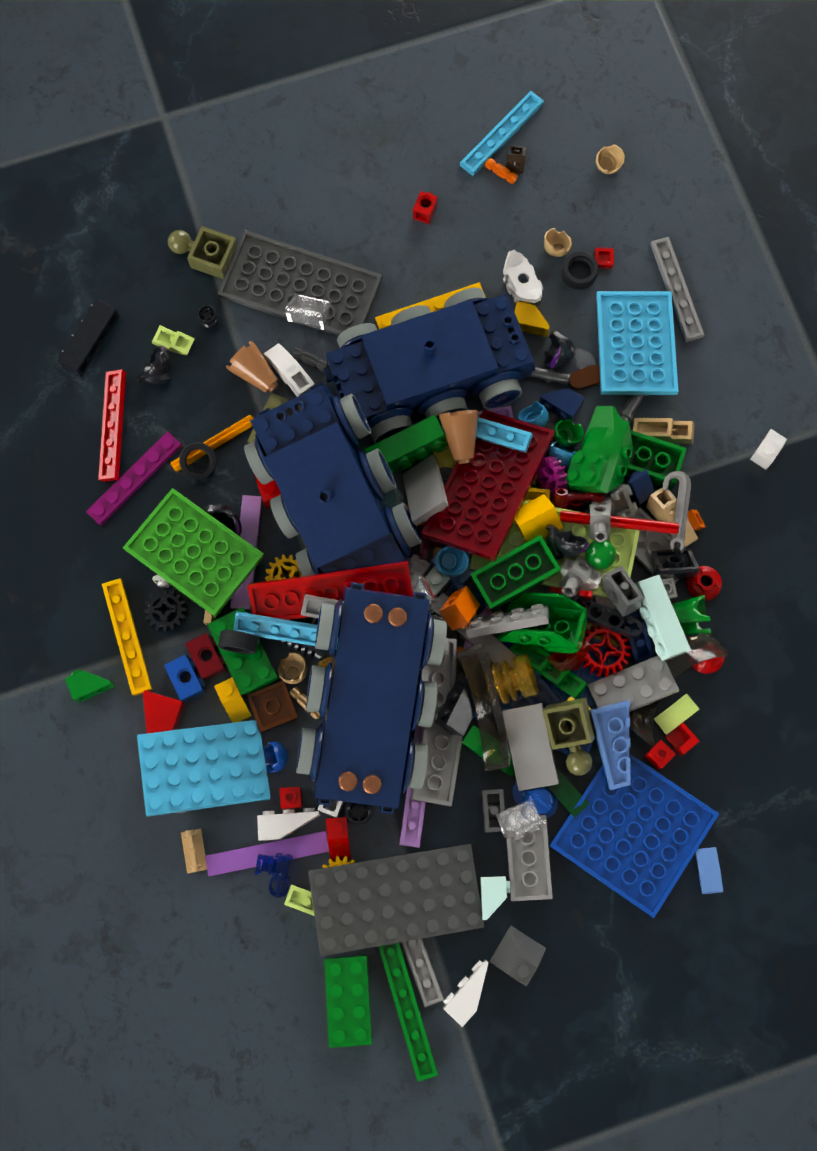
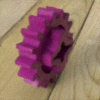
M545 457L536 474L537 479H535L539 484L537 488L550 489L551 499L555 497L556 489H566L564 485L568 484L565 480L567 474L564 472L565 466L561 467V460L557 461V457Z

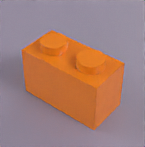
M465 586L449 596L439 610V613L452 631L458 628L464 629L471 623V618L477 614L476 611L480 604L468 586Z

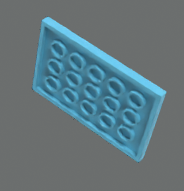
M597 291L596 305L601 395H677L679 391L672 292Z
M256 720L137 735L146 817L268 800L271 798L261 732Z

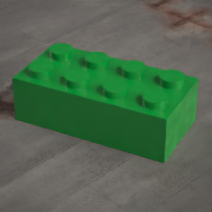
M433 415L366 448L365 451L369 453L378 448L385 458L392 475H394L396 471L408 469L412 466V463L418 460L423 461L434 452L440 453L444 451L449 445L437 417Z
M630 430L633 450L626 475L631 476L636 471L641 473L646 469L652 484L663 487L664 479L669 473L680 471L687 448ZM676 478L670 480L668 489H673L677 481Z
M539 535L496 559V561L471 573V578L491 612L517 598L522 593L558 575L561 572V568L543 537Z
M243 607L207 624L217 646L220 632L222 630L234 629L236 611L247 613ZM260 639L258 640L255 654H241L219 648L236 686L244 698L250 693L279 681Z
M368 956L326 957L324 963L329 1048L372 1045Z

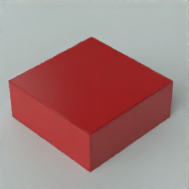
M595 248L594 258L597 261L598 268H613L614 248Z

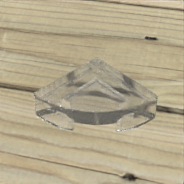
M575 349L577 369L596 365L594 357L589 352L583 349Z

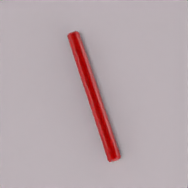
M562 510L560 512V521L590 525V513ZM611 516L610 527L669 534H678L679 524L674 522Z

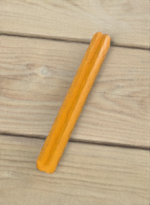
M251 415L246 416L203 443L214 450L252 427L250 420L253 417ZM199 449L191 451L187 456V465L207 453ZM179 458L171 462L176 472L181 470Z

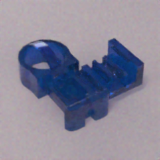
M276 853L275 857L258 854L255 875H258L261 871L268 872V875H271L269 891L274 897L281 898L289 891L290 876H287L289 862L290 860L293 861V856L290 854L284 856L282 853ZM278 880L277 889L275 892L272 888L273 881ZM283 880L287 887L284 892L280 893Z

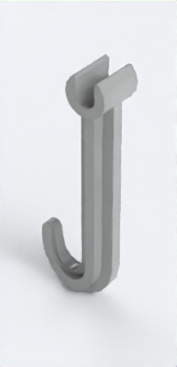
M673 471L665 477L663 490L666 491L668 489L671 479L676 478L679 480L674 523L679 524L678 534H673L670 547L672 552H674L675 545L680 544V552L683 553L685 550L684 540L691 480L684 472Z

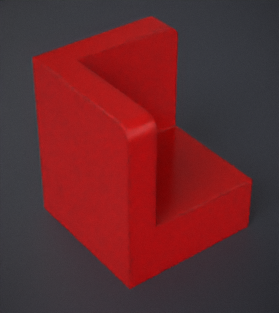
M681 723L665 737L680 756L684 755L699 742L697 737L684 723Z

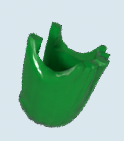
M705 595L672 604L685 635H711L710 628L702 629L698 625V622L711 621L710 616L705 615Z

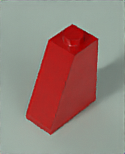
M144 690L143 700L147 733L177 730L185 703Z

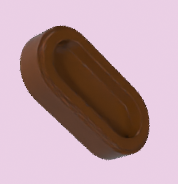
M591 365L572 372L569 377L570 387L574 390H583L600 384L599 365Z

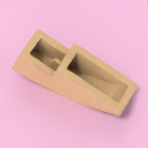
M634 418L633 431L673 444H693L695 428L693 421H673L672 418Z

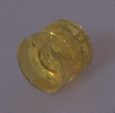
M527 654L513 657V667H510L507 660L502 661V667L499 662L492 664L494 685L504 704L510 703V695L513 701H517L519 690L524 698L538 695L536 677Z

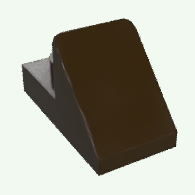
M508 146L506 168L510 172L523 173L526 147Z

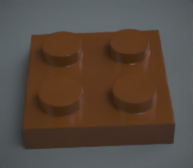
M284 681L247 695L261 733L298 719Z

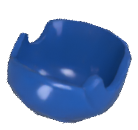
M277 741L268 742L270 745L263 748L267 773L279 772L287 764L288 752L282 743Z

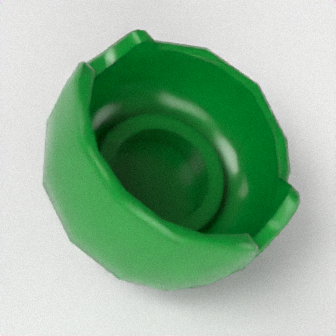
M571 419L559 421L553 429L555 431L554 439L562 447H574L584 437L582 425L580 423L574 424Z
M594 540L589 544L586 550V560L592 567L606 569L615 561L616 550L610 541L598 542Z

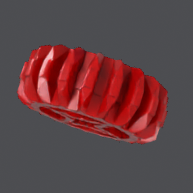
M592 625L590 627L591 631L586 629V636H584L581 650L576 652L577 655H583L578 661L586 662L583 669H586L588 666L591 667L590 674L596 670L597 677L601 676L602 671L605 677L609 676V671L611 674L616 675V669L622 671V665L628 664L625 658L631 656L630 653L625 652L630 650L631 646L624 645L629 640L628 638L622 639L623 635L606 628L604 629L601 626H598L597 630ZM603 635L601 643L588 644L593 637ZM610 638L616 642L619 650L611 646ZM603 645L606 647L605 650H608L604 656L599 651ZM588 650L597 656V663L591 659ZM618 656L615 663L604 665L606 657Z

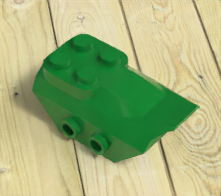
M596 406L581 448L573 455L567 472L568 491L609 493L623 484L629 460L632 456L633 444L629 422L619 416L614 406Z
M524 592L509 603L506 613L522 607L524 610L531 608L535 604L548 605L550 612L549 623L495 634V638L498 641L543 646L546 651L575 653L581 649L587 624V609L564 595Z

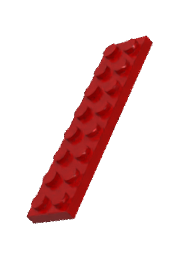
M408 561L247 585L252 614L285 620L307 617L301 615L305 594L342 600L344 586L350 587L351 582L364 584V589L413 596Z

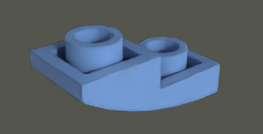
M716 847L697 849L695 855L702 894L723 892Z

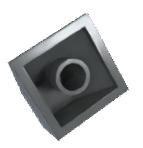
M510 925L489 962L527 987L540 964L546 948Z

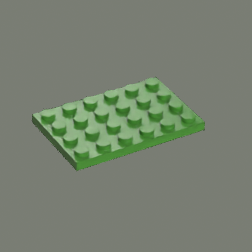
M173 488L123 547L126 552L214 617L219 614L265 556L264 553Z

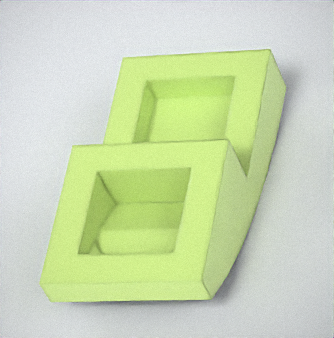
M159 325L152 344L163 346L166 350L187 356L195 338Z
M685 694L655 717L654 720L667 735L696 713L699 708L690 696Z

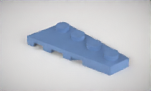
M630 700L589 710L610 790L631 785L629 758Z

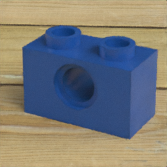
M185 654L164 665L181 701L186 703L205 693L203 688L206 686L205 681L201 676L197 675L195 671L197 667L192 658L189 659ZM190 673V681L184 683L182 681V677L185 674Z

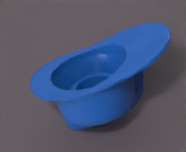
M515 782L512 791L514 801L530 815H546V818H549L555 813L558 807V800L546 786L519 791L517 782Z

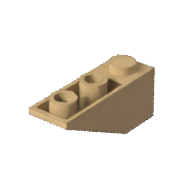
M661 488L650 495L646 508L658 521L674 522L677 498L669 489L664 491ZM688 518L684 540L685 547L698 540Z

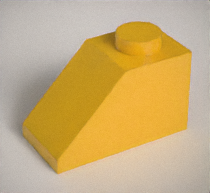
M517 301L514 312L522 332L547 337L550 326L536 305H532L530 302Z
M233 677L214 686L232 723L241 722L252 716Z

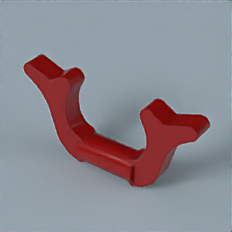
M549 587V592L564 595L562 592L563 588ZM579 590L573 596H581L591 600L593 591Z

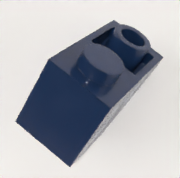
M568 388L543 393L540 396L539 403L544 405L547 411L557 414L559 419L573 420L583 405L585 398Z
M646 469L641 473L636 471L626 482V484H629L633 494L629 496L631 502L635 501L637 508L646 504L650 495L655 492Z

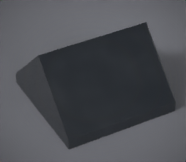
M685 548L683 553L680 552V549H674V552L672 550H656L651 553L654 576L659 575L661 579H691L700 571L691 548Z

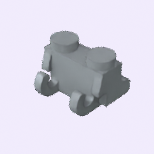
M629 484L620 485L608 493V496L612 498L616 516L629 518L639 512L635 501L631 503L629 496L633 494Z

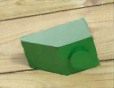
M76 670L70 673L69 677L65 678L72 699L77 703L115 687L113 682L84 670Z

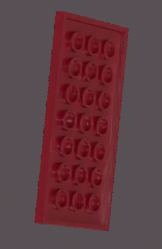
M483 409L479 418L532 433L533 436L527 453L476 438L474 458L470 459V463L458 464L457 461L444 486L448 506L427 520L421 535L423 538L496 561L555 436V431Z

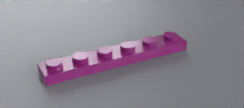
M167 431L86 513L102 526L182 447V444Z

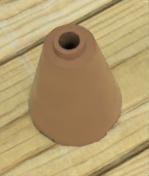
M249 341L250 346L247 348L243 346L229 361L232 365H227L226 368L263 392H273L279 385L277 383L279 379L253 341Z
M478 410L440 414V422L454 461L458 460V464L470 463V459L474 458Z

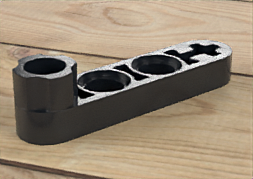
M581 596L570 598L586 608V605L589 606L587 608V621L630 639H636L641 635L643 625L638 619L628 615L623 617L620 612ZM598 609L601 612V616L593 618L590 615V611ZM613 616L619 618L620 624L616 626L611 625L609 618ZM627 621L624 629H621L623 622ZM636 625L634 633L630 632L629 627Z

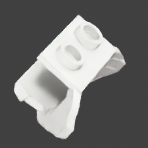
M515 249L509 251L503 269V282L507 283V291L510 295H513L514 303L520 300L532 303L541 301L543 286L541 281L537 279L533 266L529 264L527 258L520 252H517ZM525 274L528 282H519V275Z

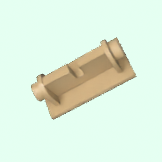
M201 829L182 832L181 837L187 874L207 870Z

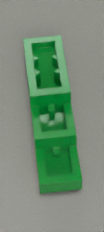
M514 643L509 649L526 665L569 697L572 696L574 699H578L588 686L585 681L573 674L569 668L555 660L551 654L539 646Z

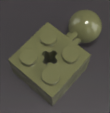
M201 226L195 241H192L189 234L183 230L173 231L168 237V246L174 253L184 254L190 251L187 259L192 269L220 279H224L238 246L235 237Z
M580 698L546 705L542 712L552 750L569 747L570 753L566 759L568 770L577 776L587 774L592 767V758L588 752L582 750L581 745L592 743L596 737L587 699ZM566 721H570L572 726L569 723L566 724Z

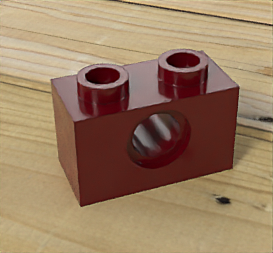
M205 633L185 643L204 681L226 671L224 667L226 663L222 654H218L216 650L218 646L213 636L210 637ZM206 652H212V658L204 661L203 655Z

